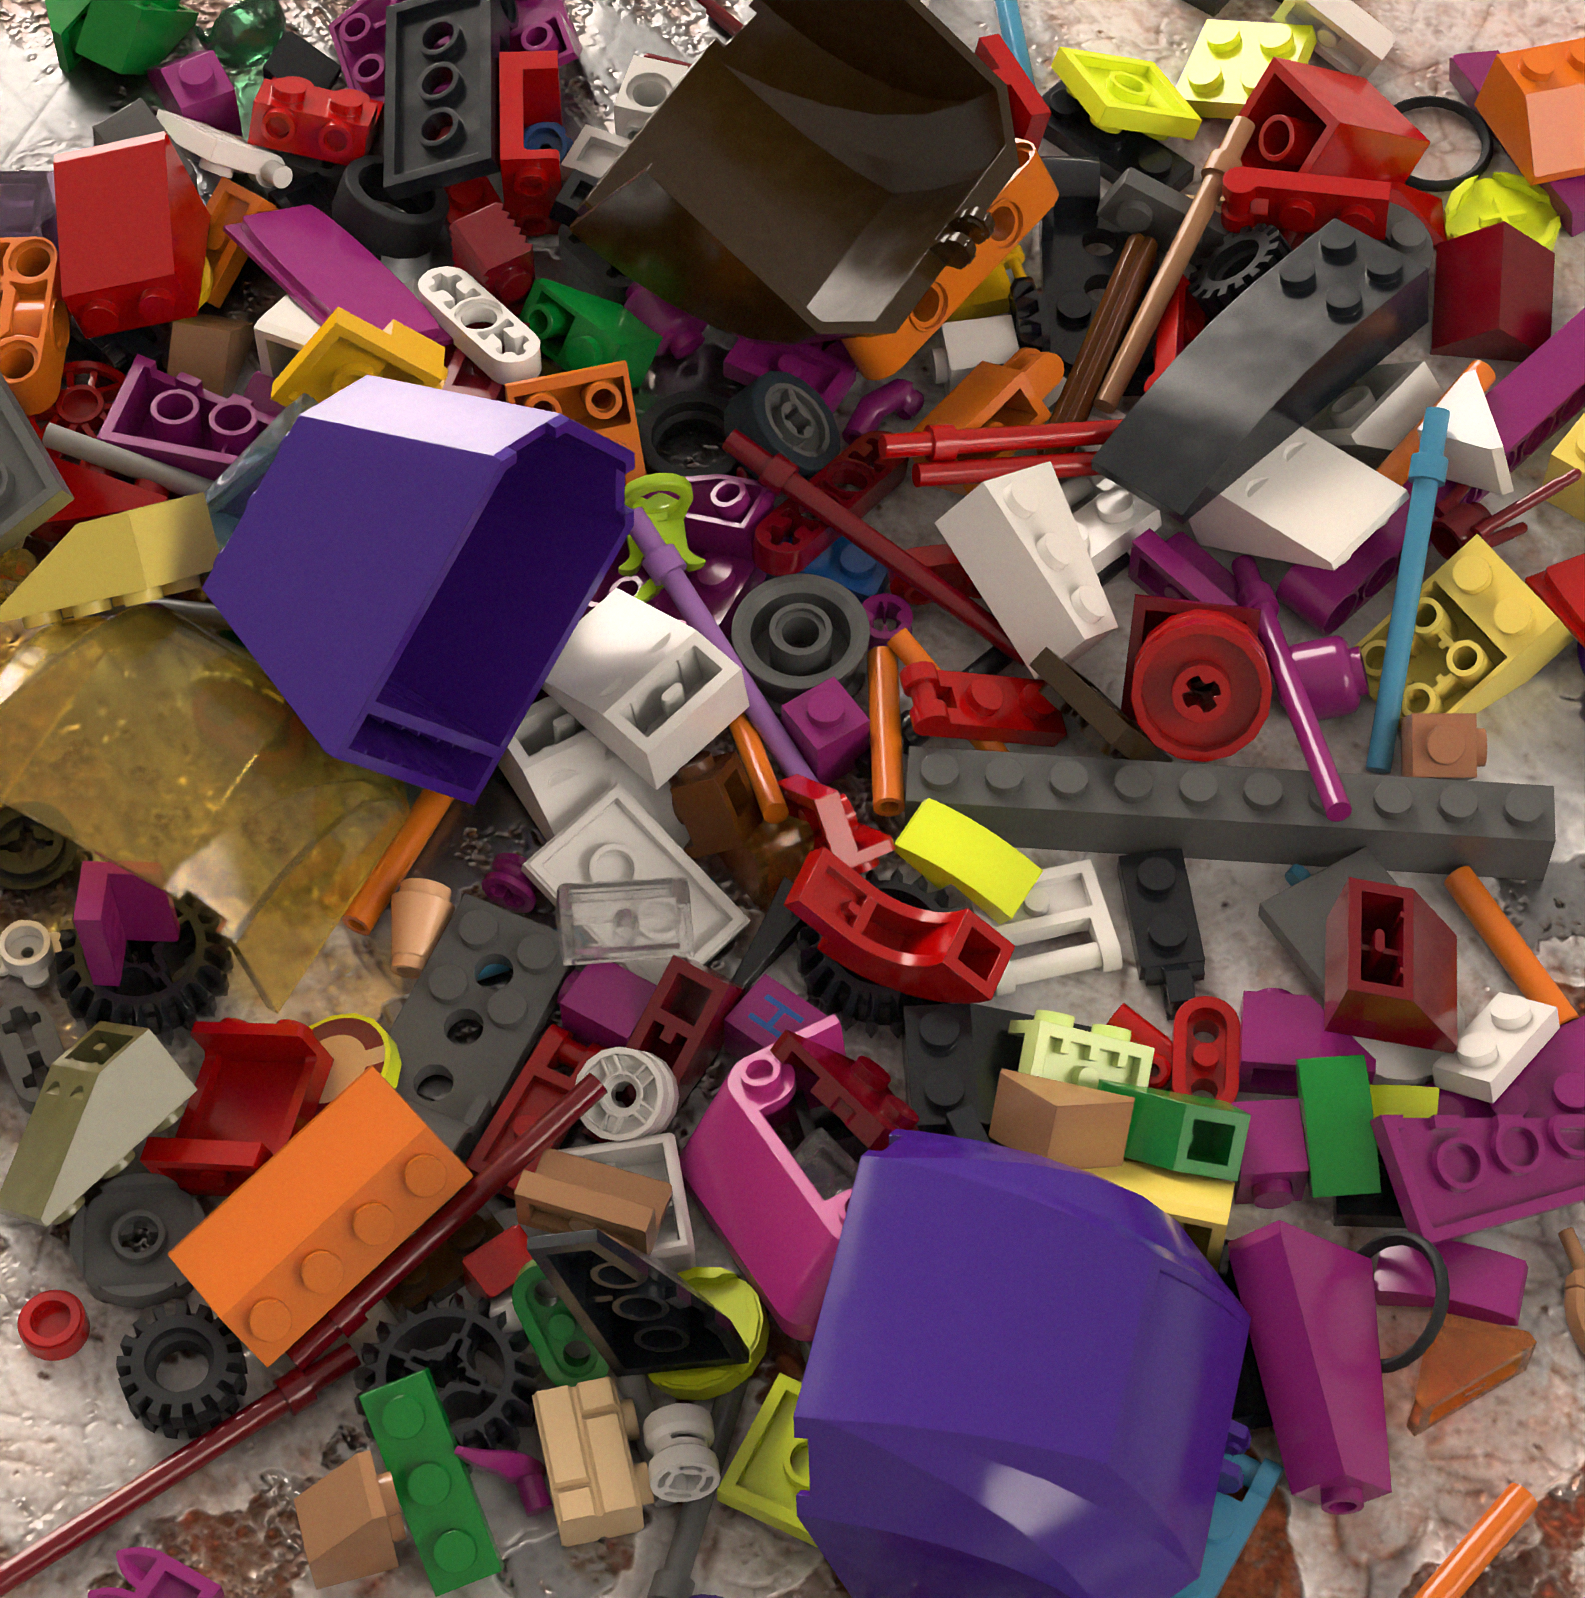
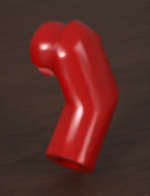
M1123 1003L1106 1025L1131 1030L1130 1042L1155 1048L1148 1088L1166 1090L1171 1086L1172 1041L1127 1004Z

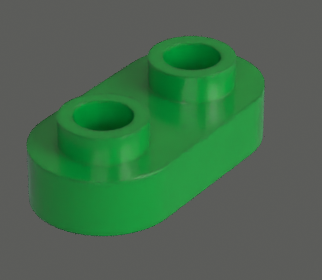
M534 1259L530 1260L519 1270L515 1278L512 1290V1304L536 1355L539 1357L545 1374L558 1387L565 1385L574 1387L580 1382L604 1378L609 1370L608 1364L560 1296L545 1298L537 1292L535 1286L539 1282L548 1279ZM572 1341H582L588 1345L590 1353L584 1358H573L566 1352L565 1346Z

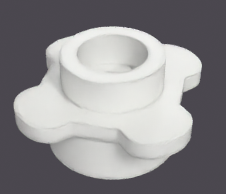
M18 920L11 923L0 935V976L9 974L23 979L25 985L29 988L44 986L50 979L48 970L54 962L55 953L62 951L59 942L61 934L59 932L49 933L42 924L32 920ZM27 951H34L33 956L30 958H24L22 954Z

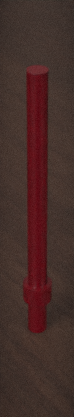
M734 429L725 440L722 449L759 475L758 483L777 497H780L782 494L788 496L1022 667L1025 665L993 614L798 474L800 467L779 452L773 456L739 430Z
M592 1073L587 1074L285 1351V1354L303 1371L343 1334L349 1339L369 1320L365 1314L603 1098L608 1093L604 1085Z
M345 1342L303 1371L295 1366L272 1381L274 1389L1 1563L0 1597L23 1584L289 1411L293 1416H296L318 1402L317 1393L362 1365L354 1349L348 1342Z

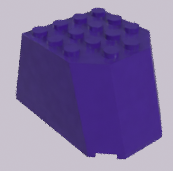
M366 375L298 416L290 432L282 439L277 455L261 484L247 501L245 512L229 541L215 558L213 569L202 589L326 753L336 759L475 805L634 526V510L625 505V474L635 469V453L561 413Z

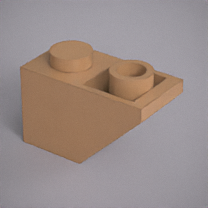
M371 1450L355 1454L293 1499L316 1590L399 1568L393 1543L407 1540L391 1471L376 1474Z

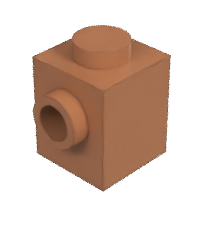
M1412 713L1401 718L1402 777L1468 781L1477 778V767H1484L1486 765L1487 734L1485 728H1477L1476 713Z

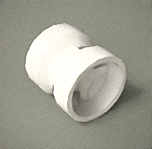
M675 1403L651 1412L644 1420L643 1433L647 1451L654 1456L650 1460L648 1467L650 1488L653 1494L671 1502H689L711 1494L719 1486L721 1476L718 1458L715 1452L710 1450L715 1438L713 1419L710 1412L702 1406L691 1403Z

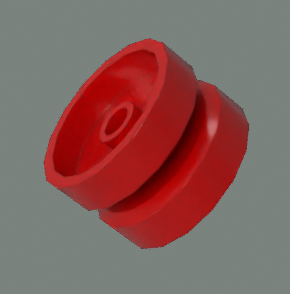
M1193 609L1169 616L1148 633L1135 655L1131 702L1138 725L1156 747L1178 759L1209 762L1234 755L1256 738L1269 716L1272 677L1264 645L1248 625L1225 612ZM1199 676L1205 684L1213 681L1214 683L1206 691H1197L1191 687V678Z

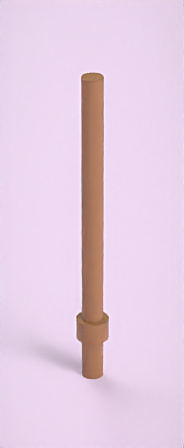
M1236 116L1219 149H1214L1210 152L1201 170L1203 182L1093 401L1094 406L1098 410L1108 414L1115 412L1222 196V180L1225 172L1231 168L1243 166L1240 158L1255 130V124L1250 119Z

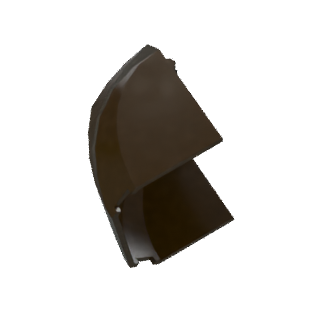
M751 0L748 6L756 13L726 44L716 37L703 50L579 204L576 212L581 217L578 216L574 220L569 230L627 277L667 303L717 330L754 344L797 345L857 337L869 338L896 333L944 267L947 265L961 270L968 264H971L976 257L975 244L980 245L985 242L995 231L994 219L991 213L987 212V209L1019 168L1007 84L920 0Z

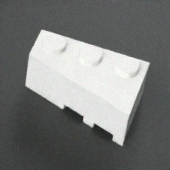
M1051 461L982 482L935 522V525L1035 679L1041 676L1029 664L1045 647H1048L1071 665L1118 628Z

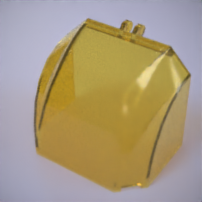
M160 603L138 604L115 615L61 620L40 629L0 664V808L3 804L13 808L161 889L175 900H180L186 891L222 920L215 932L227 941L265 1006L278 1014L411 814L404 782L336 759L326 753L249 650Z

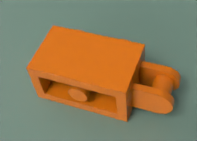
M1030 347L1019 349L1003 366L981 361L911 432H923L926 425L953 424L956 429L1044 424L1052 414L1042 400L1062 380L1064 363L1060 356L1055 353L1040 352ZM1018 450L958 454L955 460L1012 457ZM925 456L911 457L915 463L928 462ZM981 483L935 487L967 496Z

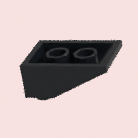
M973 1003L904 1006L902 1054L906 1104L919 1117V1121L916 1124L917 1128L923 1132L945 1135L946 1114L972 1105L990 1143L1003 1146L989 1137L998 1081L1002 1068L1018 1072L1024 1037L1008 1034L1010 1020H1034V1015ZM1075 1023L1073 1028L1091 1032L1092 1029L1091 1026Z

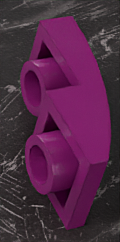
M1452 1240L1434 1245L1442 1255L1448 1270L1450 1294L1447 1316L1450 1323L1518 1326L1528 1274V1266L1525 1260L1488 1248ZM1404 1245L1391 1246L1380 1251L1374 1276L1375 1300L1377 1304L1383 1306L1434 1308L1436 1294L1435 1278L1430 1263L1418 1250L1415 1251L1413 1247Z

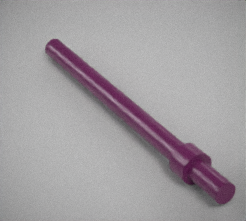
M1250 555L1238 556L1231 564L1240 589L1237 596L1238 604L1241 607L1261 609L1258 639L1264 645L1270 670L1324 811L1330 821H1343L1350 816L1352 807L1278 621L1279 603L1272 586L1262 580L1255 559Z

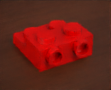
M272 77L271 80L265 78L253 101L248 144L348 166L351 161L368 155L382 121L384 102L370 99L369 95L355 89L334 91L316 87L311 81L302 77Z

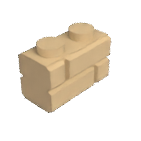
M609 1376L580 1382L574 1387L565 1385L536 1391L532 1395L535 1421L561 1546L570 1547L598 1541L601 1537L612 1538L640 1532L644 1528L642 1506L653 1504L654 1496L650 1488L646 1461L635 1464L632 1462L628 1441L640 1439L632 1397L619 1400L615 1379Z

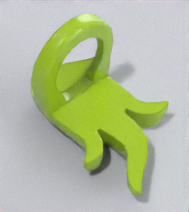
M655 473L632 480L625 486V505L631 509L637 507L644 509L666 545L674 544L687 564L685 570L691 572L702 568L706 560L694 555L688 549L684 518L693 501L691 483L685 477L674 473ZM656 491H670L676 493L680 498L677 500L660 492L648 499L641 496ZM629 534L626 539L630 557L619 566L618 572L623 576L632 577L640 570L644 555ZM650 578L639 589L635 598L647 603L656 597L664 587L663 585L655 586Z

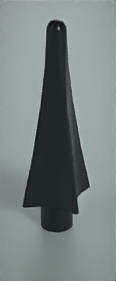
M783 876L748 951L731 979L747 989L797 940L798 932L802 927H805V922L783 905L794 884L785 876Z

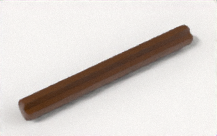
M1134 233L1128 237L1048 424L1087 421L1094 405L1093 401L1110 368L1156 260L1158 243L1152 236L1144 237L1140 233ZM1076 447L1037 449V455L1073 453Z

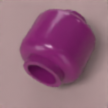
M635 281L628 287L625 293L628 300L624 307L654 332L663 337L655 356L660 357L672 353L676 359H680L693 353L703 344L705 337L702 332L708 324L667 303Z
M1334 635L1294 644L1289 647L1318 721L1350 715L1356 712L1360 707L1361 696L1370 694L1366 669L1359 646L1350 648L1345 638ZM1276 685V690H1277V694H1278V698H1279L1280 705H1281V707H1285L1284 704H1283V701H1282V699H1281L1280 693H1279V691H1278L1277 685Z

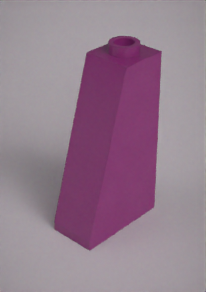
M1281 1220L1228 1242L1229 1258L1241 1304L1252 1317L1249 1335L1291 1495L1321 1505V1509L1329 1514L1346 1515L1359 1512L1364 1508L1365 1502L1392 1493L1372 1259Z

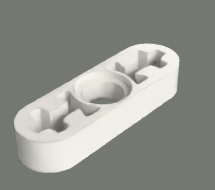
M450 266L431 269L421 276L418 282L420 302L432 314L437 323L453 338V344L492 380L505 385L539 376L542 363L538 336L472 276L460 268ZM475 322L494 324L485 329H469L466 327Z

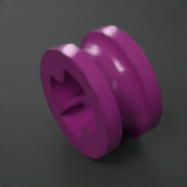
M882 593L873 595L862 603L870 626L868 652L874 647L888 646L887 642L903 628H907L912 634L913 613L911 607L903 598L894 594ZM882 618L883 624H886L887 618L896 621V629L888 631L885 625L883 631H879L874 628V621Z
M498 853L492 862V870L494 872L487 873L481 882L482 890L492 901L503 908L518 913L530 912L537 902L535 894L541 893L521 871L522 865L528 859L514 853Z

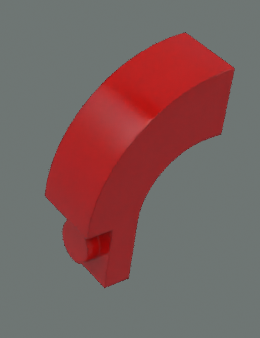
M825 847L808 853L783 904L823 936L817 949L834 961L880 985L911 996L938 1002L969 1004L992 1000L1016 947L969 908L955 912H933L907 905L890 897L873 886Z

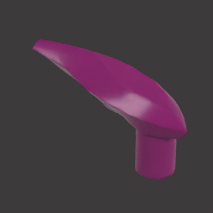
M465 1446L456 1447L454 1454L465 1463L494 1475L508 1484L516 1485L527 1517L543 1514L553 1508L543 1479L546 1469L539 1460L517 1450H486Z

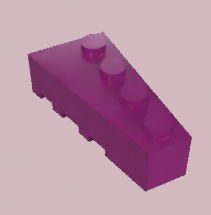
M137 354L96 439L224 484L225 489L219 506L216 508L207 505L208 508L243 516L247 501L258 489L277 455L282 439L290 432L297 418L285 413L272 417L256 410L253 400L235 393L229 399L203 389L201 379L184 372H180L177 377L157 370L156 361ZM117 472L114 477L132 485L136 480ZM171 492L168 498L172 500L185 496Z

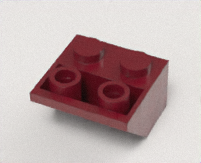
M1349 877L1326 919L1324 1031L1454 1054L1458 1047L1457 935L1413 888Z

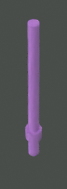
M642 507L634 508V526L629 534L644 555L645 559L642 565L655 586L663 585L688 626L696 629L742 669L750 705L744 713L785 777L788 778L799 774L819 783L684 573L687 564L674 544L666 545Z

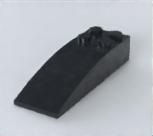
M1336 218L1332 219L1252 283L1217 315L1172 361L1092 458V469L1184 524L1429 322L1428 268Z

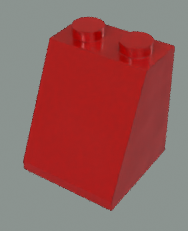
M1273 57L1238 116L1250 119L1255 124V130L1240 158L1242 167L1383 182H1400L1404 184L1431 143L1366 78L1278 57Z
M166 131L54 155L53 168L62 298L85 338L197 316L211 216Z

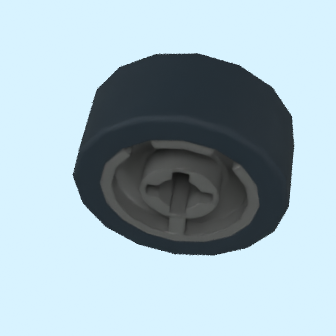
M769 371L761 375L732 397L725 409L724 432L727 438L734 429L739 430L773 456L780 452L800 467L798 474L808 481L838 456L840 452L839 429L831 410L820 394L810 385L788 372ZM740 462L744 470L758 481L760 476Z

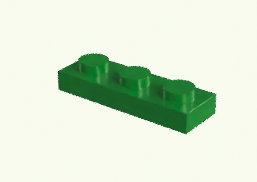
M429 1368L361 1394L359 1396L386 1469L388 1472L391 1471L396 1495L435 1596H440L501 1572L505 1568L466 1464L454 1454L458 1444Z

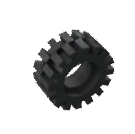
M1257 223L1254 229L1250 225L1242 227L1238 236L1235 237L1232 233L1228 234L1223 238L1225 243L1218 248L1214 244L1207 250L1210 255L1208 259L1200 258L1195 264L1198 271L1190 273L1188 280L1191 284L1188 285V290L1211 321L1252 283L1293 251L1276 226L1270 224L1267 227L1265 223Z
M176 1302V1314L167 1316L164 1305L152 1309L155 1322L149 1325L141 1316L132 1324L136 1333L135 1338L124 1335L120 1343L124 1356H117L116 1368L120 1376L118 1380L131 1413L136 1420L141 1417L144 1428L155 1433L157 1428L161 1426L165 1438L178 1439L179 1428H186L189 1438L192 1439L201 1436L199 1425L208 1422L211 1428L222 1422L221 1413L224 1410L232 1416L239 1409L240 1405L237 1394L245 1396L248 1386L245 1374H248L247 1364L239 1338L219 1317L214 1319L211 1307L199 1304L197 1312L194 1314L191 1313L188 1302ZM181 1350H195L203 1354L209 1361V1370L205 1379L194 1388L173 1392L162 1387L156 1380L159 1364L170 1354Z

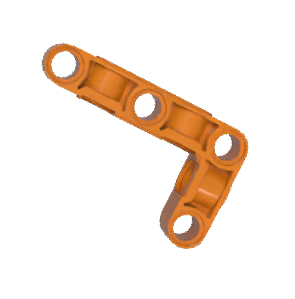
M1015 138L1019 168L987 209V212H990L994 219L995 231L985 242L980 245L975 244L976 257L971 264H968L961 270L946 265L896 333L869 338L840 339L862 377L867 380L877 381L899 371L1054 206L1058 200L1059 191L1033 143Z
M36 236L0 238V372L24 413L29 416L46 411L57 400L60 392L66 348L70 339L72 316L62 298L59 253L51 241L44 237Z

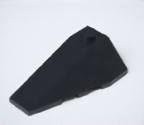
M599 1229L528 1237L527 1251L616 1377L749 1363L750 1350L731 1320L665 1263Z

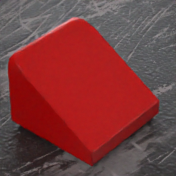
M519 1224L511 1226L463 1258L462 1266L465 1287L472 1297L491 1299L514 1285L519 1270L533 1259L527 1251L528 1235Z

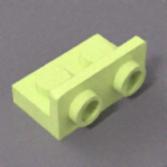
M1035 1010L1034 1020H1010L1008 1034L1024 1037L1018 1072L1093 1089L1098 1088L1099 1079L1148 1087L1155 1048L1130 1042L1131 1030L1111 1025L1092 1024L1091 1032L1073 1028L1074 1016L1048 1010Z

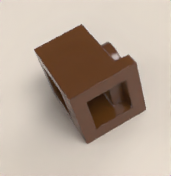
M700 751L688 763L679 768L677 772L679 778L670 788L675 816L681 824L685 825L691 838L683 848L691 859L744 847L764 820L737 751L712 756L710 751Z

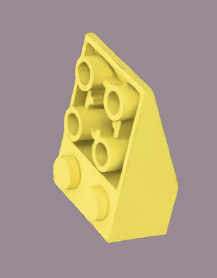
M204 492L76 524L0 606V622L21 618L24 629H30L61 621L60 609L63 618L71 616L79 618L111 610L116 606L125 605V607L142 604L164 598L165 595L201 587L199 574L212 571L215 558L219 553Z
M1478 534L1422 584L1398 725L1400 729L1401 718L1412 713L1477 714L1528 682L1574 640V637L1561 620ZM1391 613L1354 646H1359L1361 649L1369 684V695L1375 702H1377Z

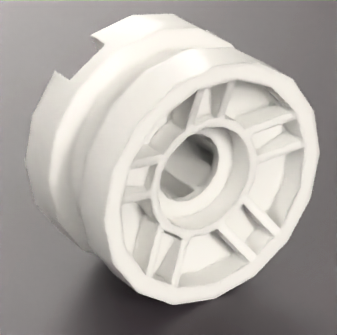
M624 1047L601 1050L586 1061L577 1075L576 1084L587 1074L592 1073L608 1091L603 1098L581 1117L586 1128L600 1138L620 1142L660 1134L667 1129L676 1115L679 1100L676 1077L667 1063L653 1053ZM631 1083L636 1089V1100L631 1106L626 1107L623 1101H616L615 1096L616 1092L623 1091Z

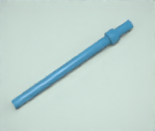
M1441 407L1426 408L1419 451L1411 455L1408 481L1413 484L1365 768L1373 773H1391L1437 491L1439 487L1445 485L1449 460L1443 454L1450 411Z

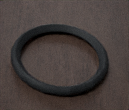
M1439 96L1413 97L1394 105L1402 114L1406 111L1423 107L1443 108L1455 112L1474 126L1482 144L1478 162L1463 175L1449 180L1438 181L1421 179L1410 175L1404 183L1405 185L1421 191H1452L1464 180L1479 175V178L1487 170L1493 157L1494 142L1487 124L1473 109L1459 101Z
M1407 1231L1388 1232L1372 1239L1357 1251L1358 1254L1371 1258L1379 1251L1391 1246L1404 1245L1413 1247L1424 1255L1434 1273L1436 1286L1435 1304L1426 1328L1416 1342L1403 1353L1391 1358L1381 1359L1382 1373H1392L1405 1368L1421 1357L1436 1339L1448 1310L1450 1285L1448 1270L1442 1255L1430 1241L1419 1234Z

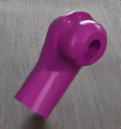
M899 378L863 395L842 432L844 441L850 445L861 435L869 431L878 430L883 419L893 411L901 419L910 420L923 407L924 395L913 388V382Z

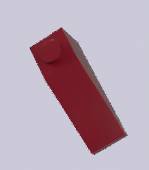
M673 955L625 1048L653 1053L667 1063L677 1080L679 1091L678 1111L721 1049L725 1041L724 1019L750 990L696 960ZM630 1083L623 1091L616 1092V1101H623L626 1107L631 1106L636 1100V1089ZM585 1125L581 1131L600 1143L614 1141L600 1138L587 1129Z

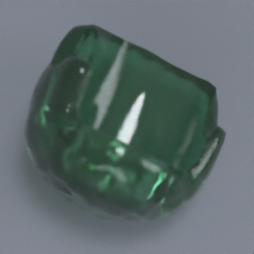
M240 0L223 9L215 19L212 27L205 28L203 31L199 25H196L195 34L205 50H214L218 60L225 67L238 70L252 69L266 62L284 31H286V18L279 0Z

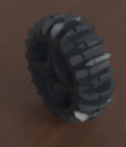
M898 867L890 876V880H879L878 875L873 869L869 870L866 874V880L873 886L907 905L933 912H955L961 910V907H948L949 896L946 894L945 888L927 894L928 882L923 875L910 885L903 883V874ZM807 923L798 932L797 949L800 950V954L797 955V971L801 977H805L804 990L808 995V999L819 998V1010L827 1016L841 1011L840 1022L845 1032L858 1021L866 1023V1033L870 1038L877 1033L879 1025H890L891 1032L898 1039L903 1029L904 1006L950 1004L911 996L862 977L817 949L823 936Z
M170 879L168 884L180 925L179 939L175 942L127 940L120 986L93 985L73 920V914L72 922L75 929L61 930L59 942L62 951L55 953L54 959L56 972L59 975V980H57L56 984L61 998H65L70 1015L76 1022L84 1020L87 1031H90L100 1021L149 1028L154 1035L160 1034L161 1038L170 1046L174 1039L173 1030L182 1026L191 1032L194 1022L197 1021L196 1014L215 1017L217 1009L215 997L228 996L230 985L227 975L233 973L234 960L232 952L229 950L231 940L228 929L224 928L223 924H221L219 914L212 904L203 906L201 897L194 889L180 896L178 886ZM195 952L187 971L179 980L173 983L172 978L174 974L186 965L184 959ZM132 954L137 958L135 962L133 960ZM154 963H155V967H156L157 972H155V970L152 968V966L154 965Z
M456 1291L449 1300V1307L438 1308L436 1299L428 1293L423 1302L424 1311L418 1314H414L411 1308L401 1303L400 1309L397 1311L400 1321L398 1327L379 1320L376 1333L380 1343H363L361 1356L362 1361L366 1365L355 1368L356 1370L354 1371L355 1387L361 1390L354 1398L358 1415L366 1417L359 1398L361 1394L429 1368L435 1386L444 1388V1391L440 1390L438 1394L450 1425L459 1419H473L460 1425L451 1426L458 1446L497 1450L496 1445L499 1443L507 1448L517 1450L521 1440L520 1433L516 1427H532L536 1419L534 1408L530 1404H533L532 1395L536 1391L542 1390L541 1383L534 1379L540 1374L541 1368L537 1355L522 1352L530 1344L524 1330L509 1333L501 1331L507 1323L506 1311L490 1318V1303L484 1297L470 1310H467L464 1306L463 1296ZM443 1346L437 1351L424 1352L434 1347ZM477 1350L488 1355L502 1370L504 1380L501 1389L488 1384L487 1376L475 1371L476 1362L474 1356ZM457 1376H459L460 1384L451 1381L456 1380ZM366 1418L363 1422L364 1431L368 1439L372 1441L375 1440V1437ZM465 1463L470 1475L473 1472V1466Z

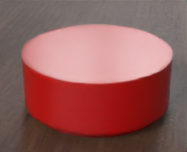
M48 1290L32 1297L23 1306L18 1317L17 1328L25 1347L31 1354L43 1360L59 1361L71 1357L84 1346L90 1333V1320L82 1302L74 1294L64 1290Z

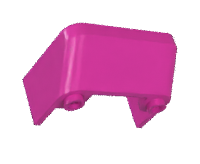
M835 1014L795 1032L846 1056L841 1022ZM773 1043L741 1059L733 1066L683 1148L679 1161L684 1188L777 1324L789 1337L811 1342L814 1339L852 1189H848L824 1201L773 1130L789 1122V1102L797 1090H803L809 1109L823 1105L810 1092L820 1077L791 1064H782L770 1051L774 1045Z

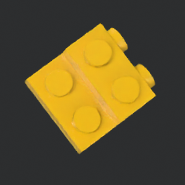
M337 307L274 380L271 399L301 414L366 375L442 389L448 375V369L444 367L445 347L394 319L384 330H381L348 311Z

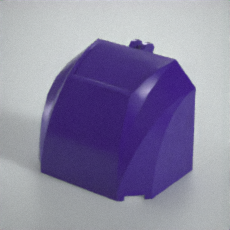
M895 1129L889 1134V1146L883 1151L868 1150L861 1156L793 1416L794 1438L808 1439L810 1491L801 1490L796 1495L797 1517L852 1598H1171L1200 1577L1216 1493L1220 1492L1226 1495L1228 1493H1235L1239 1488H1242L1244 1474H1242L1243 1471L1240 1465L1224 1459V1453L1234 1456L1244 1454L1247 1449H1250L1252 1436L1248 1427L1231 1418L1252 1317L1178 1221L1144 1196L1093 1173L1037 1154L979 1140L923 1131Z

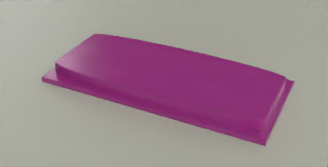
M308 204L243 216L242 223L224 226L223 231L320 326L323 325L337 307H340L381 330H384L394 319L442 346L454 343L453 338L437 323L426 307L383 263L345 229L316 207Z

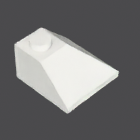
M1425 361L1376 365L1302 427L1350 456L1387 458L1425 415L1426 408L1432 407L1444 393Z

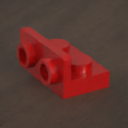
M799 774L778 781L789 810L786 820L799 855L807 857L810 851L825 847L858 874L877 867L880 864L879 856L896 849L892 836L857 821L853 806L845 794L839 795L838 790Z

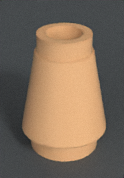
M408 878L401 881L399 892L392 894V962L390 970L394 974L404 978L418 979L455 911L454 904L450 902L452 891L446 885L429 879Z

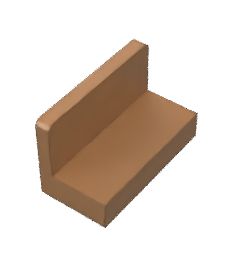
M551 1148L543 1151L535 1173L523 1169L514 1192L519 1224L552 1234L599 1229L649 1256L673 1196L670 1183Z

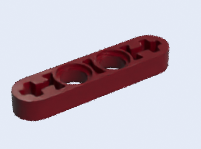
M882 430L869 431L857 438L814 475L809 482L861 519L902 483L906 477L909 457L882 459L878 450L879 436L881 434H891L892 432ZM870 462L874 463L873 468L870 467ZM848 484L859 487L862 490L846 491L835 485ZM788 498L756 527L752 560L756 567L773 576L797 574L831 546L841 535L822 521L803 517L801 514L810 512ZM790 536L793 538L792 544L789 543Z

